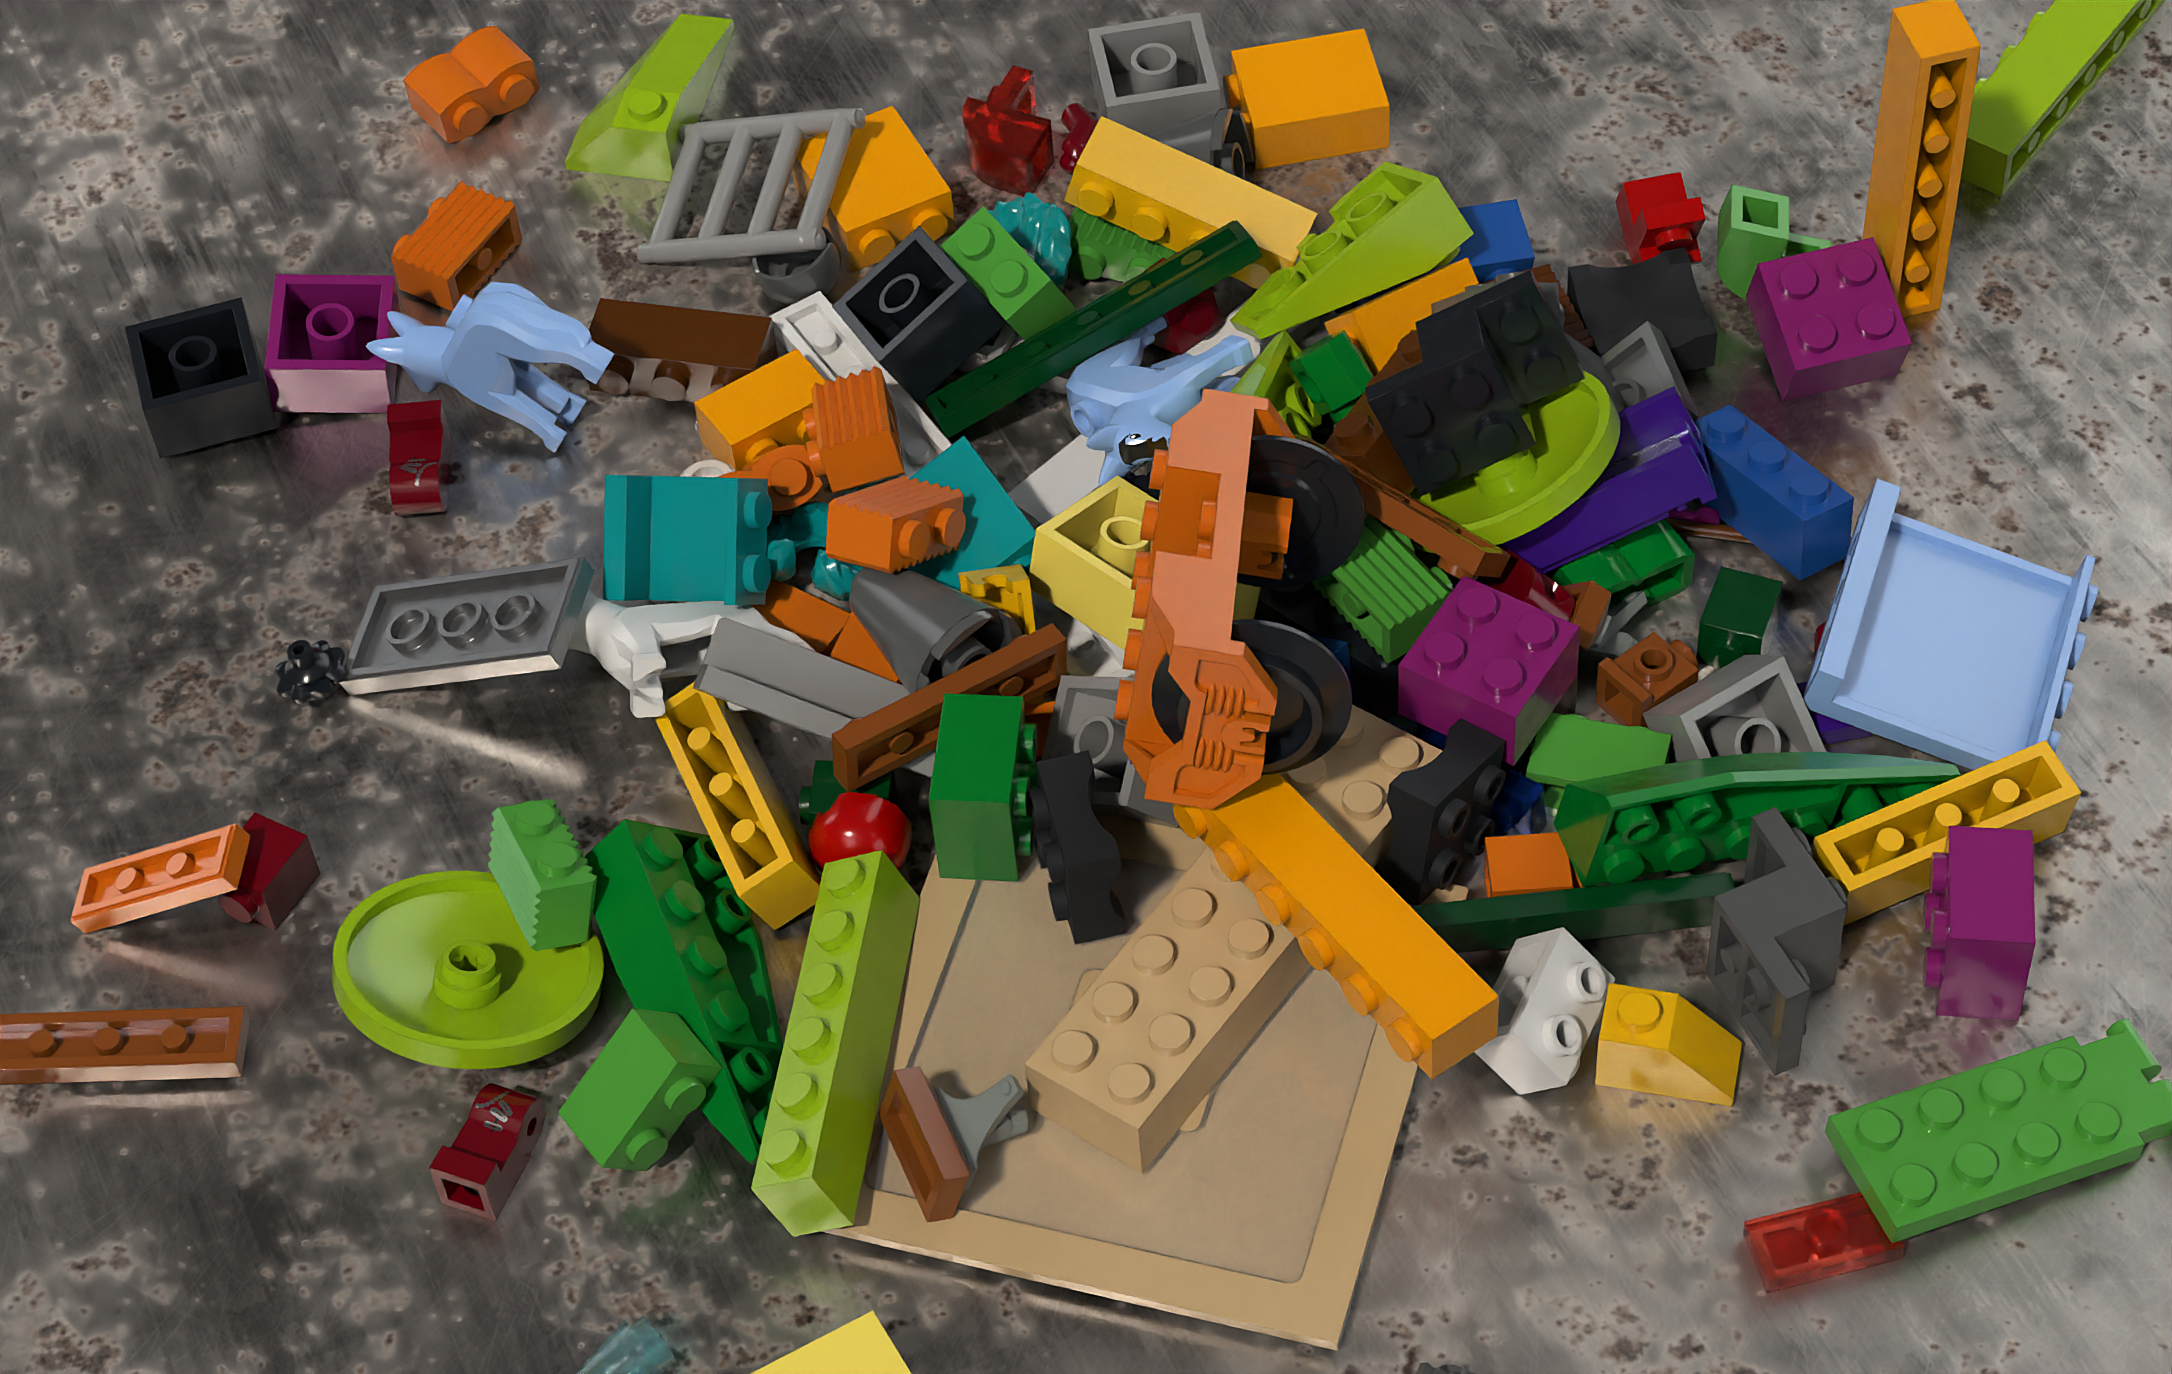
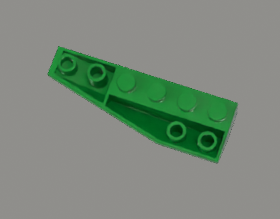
M1781 752L1749 753L1692 759L1568 783L1553 824L1583 887L1606 882L1619 884L1627 883L1645 874L1665 870L1682 872L1694 868L1700 863L1729 857L1736 860L1746 859L1752 816L1774 807L1777 808L1791 829L1796 827L1802 831L1809 845H1811L1814 838L1818 835L1959 777L1961 774L1956 764L1886 755Z
M624 819L583 857L588 859L587 866L592 867V874L597 876L593 913L616 972L634 1008L678 1014L720 1064L722 1069L706 1089V1096L698 1107L749 1163L757 1164L783 1043L763 945L752 920L751 908L738 897L709 835Z

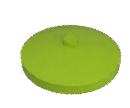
M1583 371L1585 379L1528 404L1537 445L1423 496L1420 495L1415 487L1409 496L1494 545L1508 542L1553 519L1578 500L1594 484L1609 464L1616 450L1620 436L1619 414L1604 385L1592 374ZM1410 539L1415 549L1424 552L1434 553L1433 551L1427 549L1421 544Z
M443 871L417 875L392 883L365 898L348 914L340 926L334 942L332 985L336 999L347 1018L358 1030L383 1048L408 1059L434 1066L454 1069H493L518 1065L538 1059L559 1049L575 1038L586 1027L598 1007L602 990L604 960L600 942L593 928L591 930V937L587 942L535 951L529 946L492 873Z

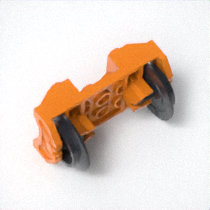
M1203 388L1201 401L1172 424L1168 451L1154 450L1149 489L1160 490L1159 501H1145L1140 540L1151 541L1150 551L1136 552L1131 589L1136 590L1132 617L1144 619L1142 630L1131 628L1128 630L1122 669L1133 670L1134 676L1133 681L1119 680L1113 719L1126 721L1123 750L1146 785L1144 799L1212 810L1261 779V775L1287 772L1317 760L1339 741L1346 730L1351 716L1352 690L1348 676L1335 655L1318 640L1293 627L1264 620H1233L1237 582L1263 588L1293 587L1320 579L1342 565L1350 557L1360 541L1364 527L1365 506L1360 488L1348 469L1321 448L1296 439L1268 398Z

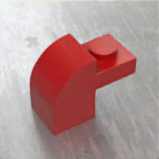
M1681 172L1623 182L1615 202L1624 241L1632 263L1637 264L1651 259L1663 251L1683 247L1686 249L1691 265L1701 263L1702 258L1697 237L1706 217L1701 197L1687 199Z

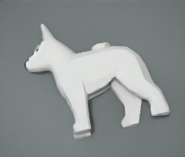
M589 589L568 650L595 656L603 668L630 691V710L636 718L658 717L665 713L663 689L660 681L666 682L698 675L716 625L721 618H729L815 651L811 645L795 633L771 625L759 611L750 605H724V601H702L626 608L596 597ZM725 701L729 711L748 710Z

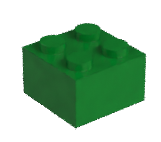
M944 693L928 799L940 878L1018 882L1021 857L1033 855V830H1035L1033 816H1028L1030 809L1028 791L1039 789L1037 763H1035L1037 755V725L1026 723L1022 696Z

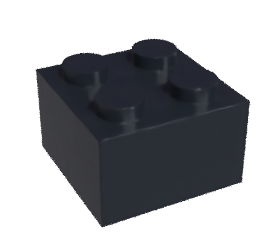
M920 226L832 306L876 361L918 404L933 390L939 388L952 372L976 350L985 346L992 336L1007 323Z
M242 297L125 327L142 409L159 458L277 428L257 344Z

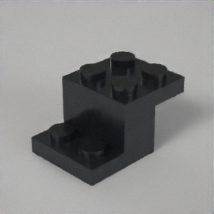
M1530 269L1415 322L1423 362L1365 388L1368 404L1417 490L1423 496L1537 445L1528 404L1583 380L1585 376L1579 359Z

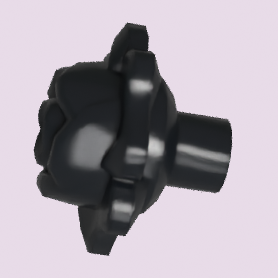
M306 640L293 642L287 649L289 660L283 661L275 667V672L279 677L276 687L279 696H291L296 704L325 700L332 695L337 683L342 682L347 677V673L342 666L345 658L343 649L339 647L330 648V645L325 640H320L312 645Z

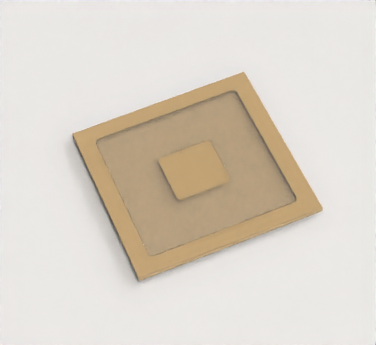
M1030 806V809H1029V814H1028V816H1033V815H1032V811H1031V806ZM1093 812L1102 827L1115 837L1120 853L1121 870L1115 876L1111 890L1121 902L1126 919L1127 933L1076 945L1068 919L1058 922L1055 920L1048 891V883L1051 882L1048 868L1041 869L1035 843L1033 855L1021 857L1018 882L940 878L937 855L935 854L919 896L920 903L854 1223L852 1226L821 1232L1338 1351L1419 1066L1414 1061L1405 1062L1395 1053L1388 1042L1385 1030L1369 1014L1362 1016L1351 1007L1344 996L1341 985L1326 969L1319 971L1311 965L1145 1172L1141 1174L1030 1108L1024 1063L1206 849L1207 845L1199 837L1196 839L1190 838L1180 828ZM1449 884L1444 890L1436 888L1420 905L1468 900L1469 887ZM920 1066L934 1089L940 1087L945 1093L957 1099L972 1098L994 1086L1008 1074L1013 1075L1018 1079L1024 1091V1095L1015 1105L1021 1104L1026 1110L1029 1120L1028 1131L1023 1135L983 1147L977 1157L978 1169L971 1186L967 1191H963L953 1218L927 1222L878 1115L894 1070Z

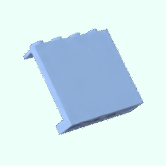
M1877 478L1858 516L1803 695L1807 709L1971 770L1978 769L2044 740L2048 742L2055 753L2061 733L2051 729L2054 718L2060 719L2073 690V683L2064 680L2066 670H2073L2076 666L2086 640V634L2078 632L2077 628L2079 621L2085 622L2089 617L2097 597L2098 586L2089 583L2096 558L2086 555L2075 576L2070 577L1895 513L1894 510L1901 487Z

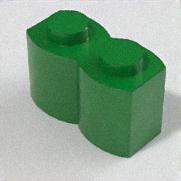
M1664 518L1546 572L1545 575L1560 586L1590 580L1594 581L1612 593L1608 610L1623 601L1629 594L1639 591H1645L1648 602L1643 607H1649L1679 594L1692 584L1695 554Z

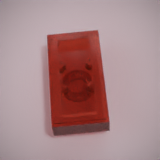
M1861 1192L1744 1221L1743 1236L1766 1293L1901 1260L1903 1257L1904 1245L1902 1240L1895 1243L1890 1242Z

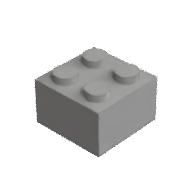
M1200 11L1088 29L1091 80L1100 116L1144 134L1221 109V89Z

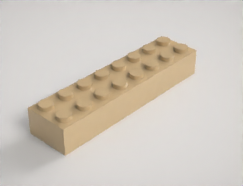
M1352 704L1351 716L1346 730L1339 741L1327 753L1305 766L1279 774L1374 869L1387 856L1393 839V821L1387 804L1389 784L1401 772L1414 770L1431 762L1442 750ZM1208 846L1024 1063L1031 1110L1141 1174L1145 1172L1311 966L1303 955L1298 940L1283 924L1276 926L1265 917L1257 903L1256 896L1241 880L1233 882L1223 873L1215 859L1214 852Z

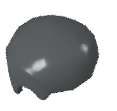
M822 226L826 236V245L822 250L752 257L756 280L771 299L790 306L818 291H821L824 296L828 295L838 281L841 269V255L833 236L826 227Z

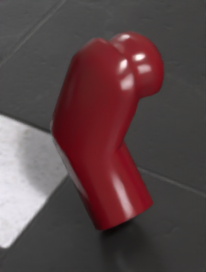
M1080 103L1069 105L1064 109L1061 117L1062 124L1069 130V134L1061 146L1064 153L1061 155L1059 163L1065 172L1072 175L1098 123V120Z

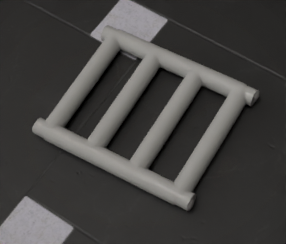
M836 108L681 125L679 128V139L683 145L649 242L640 243L637 248L639 262L642 264H662L801 253L824 249L826 236L822 226L854 129H861L865 125L864 110L862 108ZM828 133L797 229L772 231L804 135ZM779 137L747 233L723 235L755 140ZM730 142L698 237L674 239L707 144Z

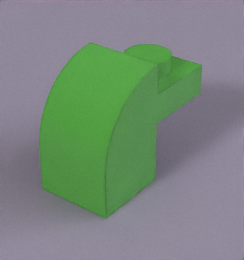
M1731 184L1718 215L1717 269L1725 286L1739 297L1746 299V293L1758 263L1831 247V241L1789 232V196Z

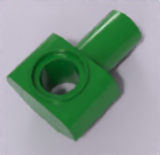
M1345 330L1317 341L1287 363L1320 416L1328 413L1335 425L1348 414L1364 393L1368 382L1374 377L1363 354L1351 341Z

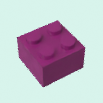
M1873 237L1757 264L1746 293V299L1782 402L1898 375L1912 342Z
M275 274L264 365L273 412L387 413V405L394 404L397 364L374 355L367 349L366 345L378 339L400 337L387 317V312L389 311L400 312L395 276Z
M1463 576L1398 665V714L1446 736L1448 735L1449 728L1462 718L1505 740L1502 761L1514 766L1577 676L1580 626Z
M1949 826L1944 853L1932 852L1929 879L1930 891H1925L1922 925L1923 932H1930V947H1926L1924 953L1923 987L1935 988L1936 1016L2019 1021L2036 944L2032 830Z

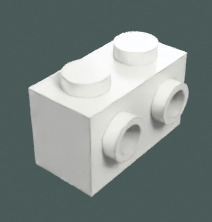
M1564 927L1516 939L1493 987V990L1499 996L1498 1036L1474 1052L1519 1095L1567 1085L1580 1066L1579 1057L1593 1027L1596 1026L1603 1016L1609 983H1614L1615 977Z

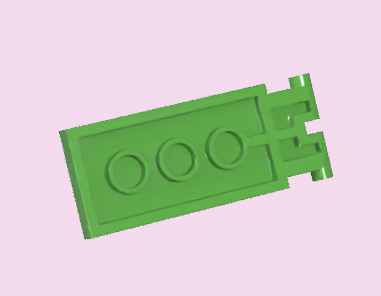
M2121 1019L2113 1023L2106 1031L2108 1037L2082 1046L2079 1045L2073 1035L1829 1116L1825 1134L1890 1242L1895 1243L2138 1160L2146 1143L2172 1135V1082L2170 1079H2162L2149 1084L2148 1081L2155 1078L2161 1072L2162 1067L2130 1019Z

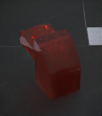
M1013 65L1000 86L995 85L992 87L986 102L967 97L962 112L967 161L973 174L981 182L992 188L1022 197L1025 196L1026 192L1035 193L1054 162L1051 120L1035 116L1037 106L1034 73L1032 70Z

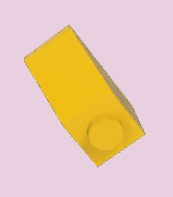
M1609 983L1598 1040L1595 1085L1732 1107L1742 1042L1678 993Z

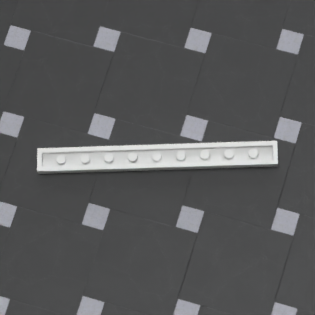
M821 291L770 315L776 338L788 352L797 348L825 381L828 379L835 382L838 376L846 379L850 372L858 375L862 369L870 372L873 366L882 370L897 415L904 475H907L908 478L952 445L911 396L876 361L832 308L833 305ZM1031 590L1036 631L1053 623L1067 639V675L1133 678V670L1122 669L1125 653L1123 649Z

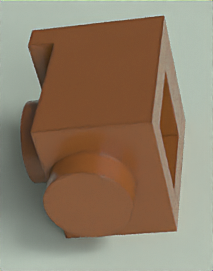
M1653 632L1613 661L1606 657L1598 663L1595 703L1620 725L1648 728L1643 717L1644 712L1698 682L1699 669L1696 656L1683 641L1676 639L1668 644Z

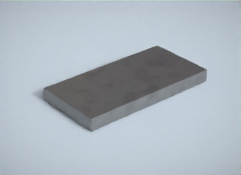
M585 557L375 586L344 666L347 677L340 684L349 695H358L561 669L595 570Z

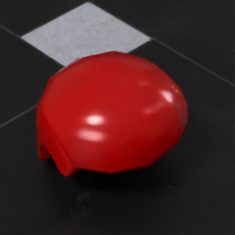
M842 793L827 812L817 813L813 827L809 831V858L818 870L823 873L825 863L883 850L897 870L900 871L905 863L913 840L911 821L897 805L874 794Z

